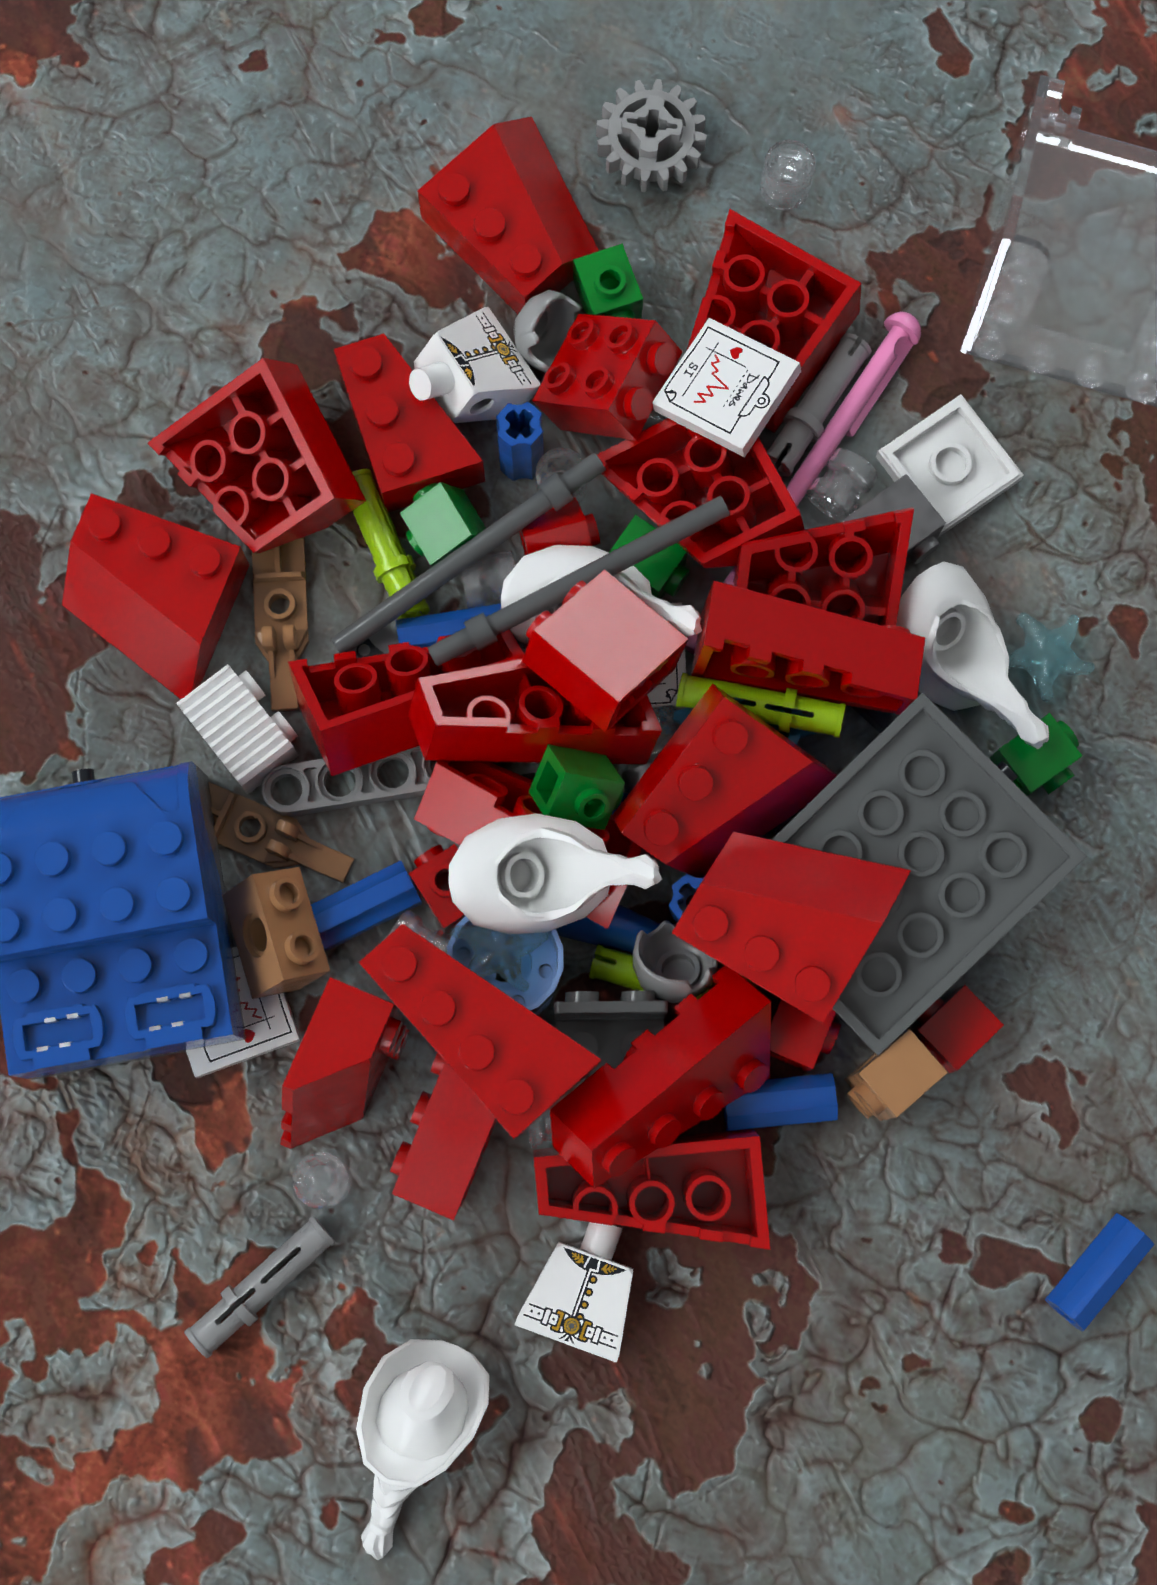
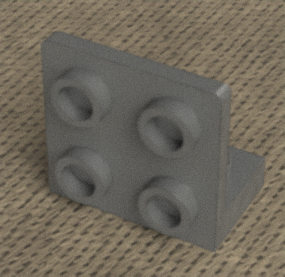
M594 991L566 992L565 1002H554V1027L602 1059L601 1063L586 1076L590 1077L606 1063L614 1068L621 1064L625 1054L632 1046L631 1042L647 1029L653 1035L664 1028V1018L668 1013V1001H655V991L621 992L620 1001H599V992Z

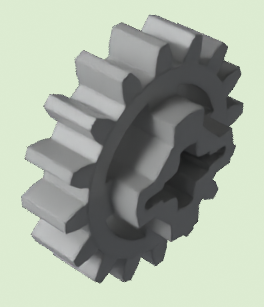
M661 79L655 80L652 90H645L640 80L635 81L634 93L631 95L622 88L617 89L616 105L605 102L602 106L603 119L597 120L596 137L600 138L597 140V154L599 157H607V173H614L620 169L622 171L621 185L625 187L631 183L633 178L640 180L641 192H646L650 182L657 181L662 192L667 191L668 180L672 176L680 183H684L687 178V167L698 169L701 157L699 152L705 151L707 135L702 132L705 128L706 119L705 115H694L696 113L697 100L693 97L682 102L680 100L681 87L679 85L673 87L669 93L662 91ZM647 134H654L656 137L650 138L647 137Z

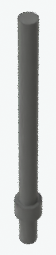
M593 452L561 476H558L555 472L538 485L541 490L331 638V641L340 653L353 650L547 511L554 508L557 512L574 500L572 494L606 470L605 466L595 452Z
M718 496L487 617L483 612L465 621L466 628L427 647L429 653L438 667L475 647L478 651H481L498 642L496 636L562 603L567 593L579 581L583 580L588 584L604 569L614 576L730 516V512L723 498Z

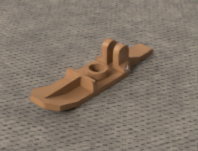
M304 537L262 553L252 552L255 644L269 662L272 712L299 710L288 661L299 660L309 644ZM280 598L287 599L290 605L286 612L276 614L271 611V605L275 600Z
M209 782L212 802L211 811L215 821L214 831L219 845L273 868L300 864L344 883L354 858L310 839L297 819L287 815L281 816L267 806ZM248 819H256L260 822V830L253 837H246L241 833V826Z

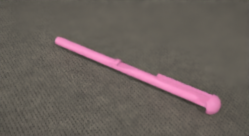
M896 312L884 321V326L889 333L786 487L796 506L799 505L845 435L848 437L855 435L912 346L919 342L921 326L912 314ZM736 566L733 567L723 583L733 585ZM697 634L688 636V642L685 646V649L693 655L695 653Z

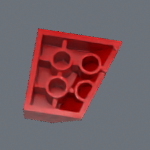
M733 831L680 917L672 934L823 1024L883 925L911 870Z

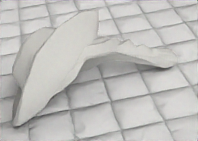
M553 545L523 556L504 580L501 593V609L605 556L609 552L593 546ZM634 566L613 576L684 636L696 635L702 631L700 614L692 605L674 606L666 600L653 596L650 581ZM562 603L548 609V611L554 613L562 606ZM539 615L510 629L516 640L528 645L530 639L526 636V632Z
M941 562L916 576L900 598L896 626L907 628L911 634L925 637L919 692L924 693L932 702L953 711L981 705L986 710L994 711L1018 732L1020 738L1026 744L1039 749L1043 746V743L1049 740L1048 725L1031 712L1027 701L1008 678L1009 655L1001 630L994 620L985 595L965 568L956 564Z
M537 813L500 818L467 835L449 864V888L452 902L473 925L509 935L552 931L585 918L608 896L610 885L628 884L647 889L659 883L662 877L658 871L659 866L656 860L650 858L649 855L643 854L634 858H627L620 854L608 853L603 839L578 822Z
M410 1339L381 1358L364 1386L356 1431L363 1464L375 1474L371 1503L372 1515L368 1525L361 1534V1539L366 1553L372 1555L376 1560L382 1559L393 1547V1530L403 1502L417 1487L446 1471L474 1438L489 1405L488 1372L474 1354L457 1345L443 1340Z

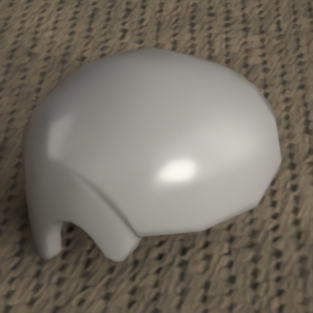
M547 290L530 298L522 307L514 322L515 347L529 366L544 373L550 368L567 336L569 328L574 323L577 317L576 311L582 309L577 302L563 293Z
M665 920L652 932L646 934L641 930L637 934L633 950V968L641 988L645 991H655V999L668 1001V1003L673 1004L680 1003L689 994L697 997L704 993L714 982L712 975L718 970V961L673 935L672 931L676 924L672 925L671 922Z

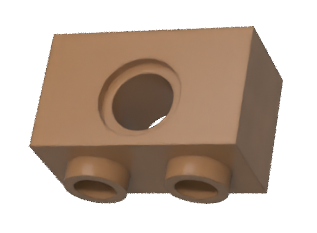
M300 867L252 874L222 895L252 999L299 990L330 972Z
M908 1029L879 1056L874 1052L844 1080L852 1088L847 1093V1096L853 1105L867 1119L874 1115L880 1121L897 1118L948 1072L917 1036Z

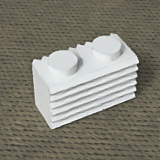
M227 664L176 704L245 792L249 794L262 785L265 776L273 768L289 764L290 761L297 758L298 753L291 742L298 735L279 711L270 717L258 701L266 695L251 675L245 670L237 676Z

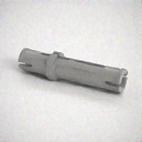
M845 333L842 336L840 343L808 392L802 398L798 407L790 408L783 419L785 423L784 428L769 450L766 451L774 465L783 453L786 454L777 470L779 475L790 476L810 442H816L824 432L823 422L829 416L864 361L870 356L872 350L865 340L861 341L852 356L848 355L858 338L857 335Z
M310 1217L303 1227L276 1251L271 1253L265 1261L235 1288L228 1285L220 1293L222 1299L193 1326L188 1327L184 1331L185 1335L204 1357L209 1358L212 1352L242 1325L246 1324L250 1327L258 1319L256 1313L284 1287L291 1283L329 1246H333L336 1243L335 1239L316 1217ZM299 1250H301L292 1260H290L282 1269H280L271 1279H269L266 1282L268 1278H270L279 1268H281L289 1259H291ZM255 1291V1293L245 1301V1299ZM233 1311V1313L221 1323V1321Z

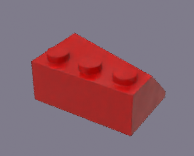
M532 116L493 124L417 190L421 218L517 314H519L530 298L547 290L560 292L572 282L573 259L599 251Z
M729 209L725 222V232L720 248L717 250L714 258L712 275L705 297L701 301L688 348L708 318H711L800 362L801 373L765 426V428L775 433L789 409L793 408L842 336L859 315L862 283Z
M262 358L147 443L158 455L165 456L179 470L178 476L189 487L197 488L213 505L212 511L253 553H262L326 529L366 502L297 364Z
M667 418L641 431L637 441L626 439L597 454L606 468L601 474L659 527L718 496L723 498L730 516L678 542L704 568L737 566L741 543L805 530L802 516L759 437L744 458Z
M91 493L70 541L62 605L181 700L201 685L250 564L241 546Z
M910 507L741 543L733 586L881 626L896 625L914 508Z
M712 683L612 816L621 834L662 863L693 877L704 878L733 831L757 837L764 836L806 807L837 774Z
M332 977L329 978L282 1085V1110L286 1111L281 1121V1129L284 1132L280 1145L292 1149L364 1118L389 1057L394 1060L400 1058L410 1034V1030L404 1025L406 1017L395 1004Z

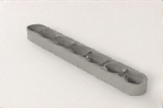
M420 746L349 770L355 775V786L348 795L343 797L333 796L326 790V779L330 772L324 759L286 764L273 768L265 776L262 782V795L266 804L275 813L290 817L423 796L432 774V761L425 760ZM390 760H399L409 769V776L406 782L397 788H388L378 779L381 766ZM513 762L507 770L528 779L534 778L540 763ZM285 777L298 779L302 785V794L299 800L291 805L277 803L272 795L275 783Z

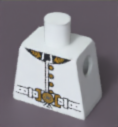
M484 307L436 332L415 359L414 370L409 376V386L412 394L421 401L435 398L454 423L495 420L496 416L508 403L520 405L529 402L541 385L489 307Z
M589 1222L580 1249L558 1241L518 1313L515 1326L617 1363L633 1275L631 1267L612 1261L622 1228L614 1225Z

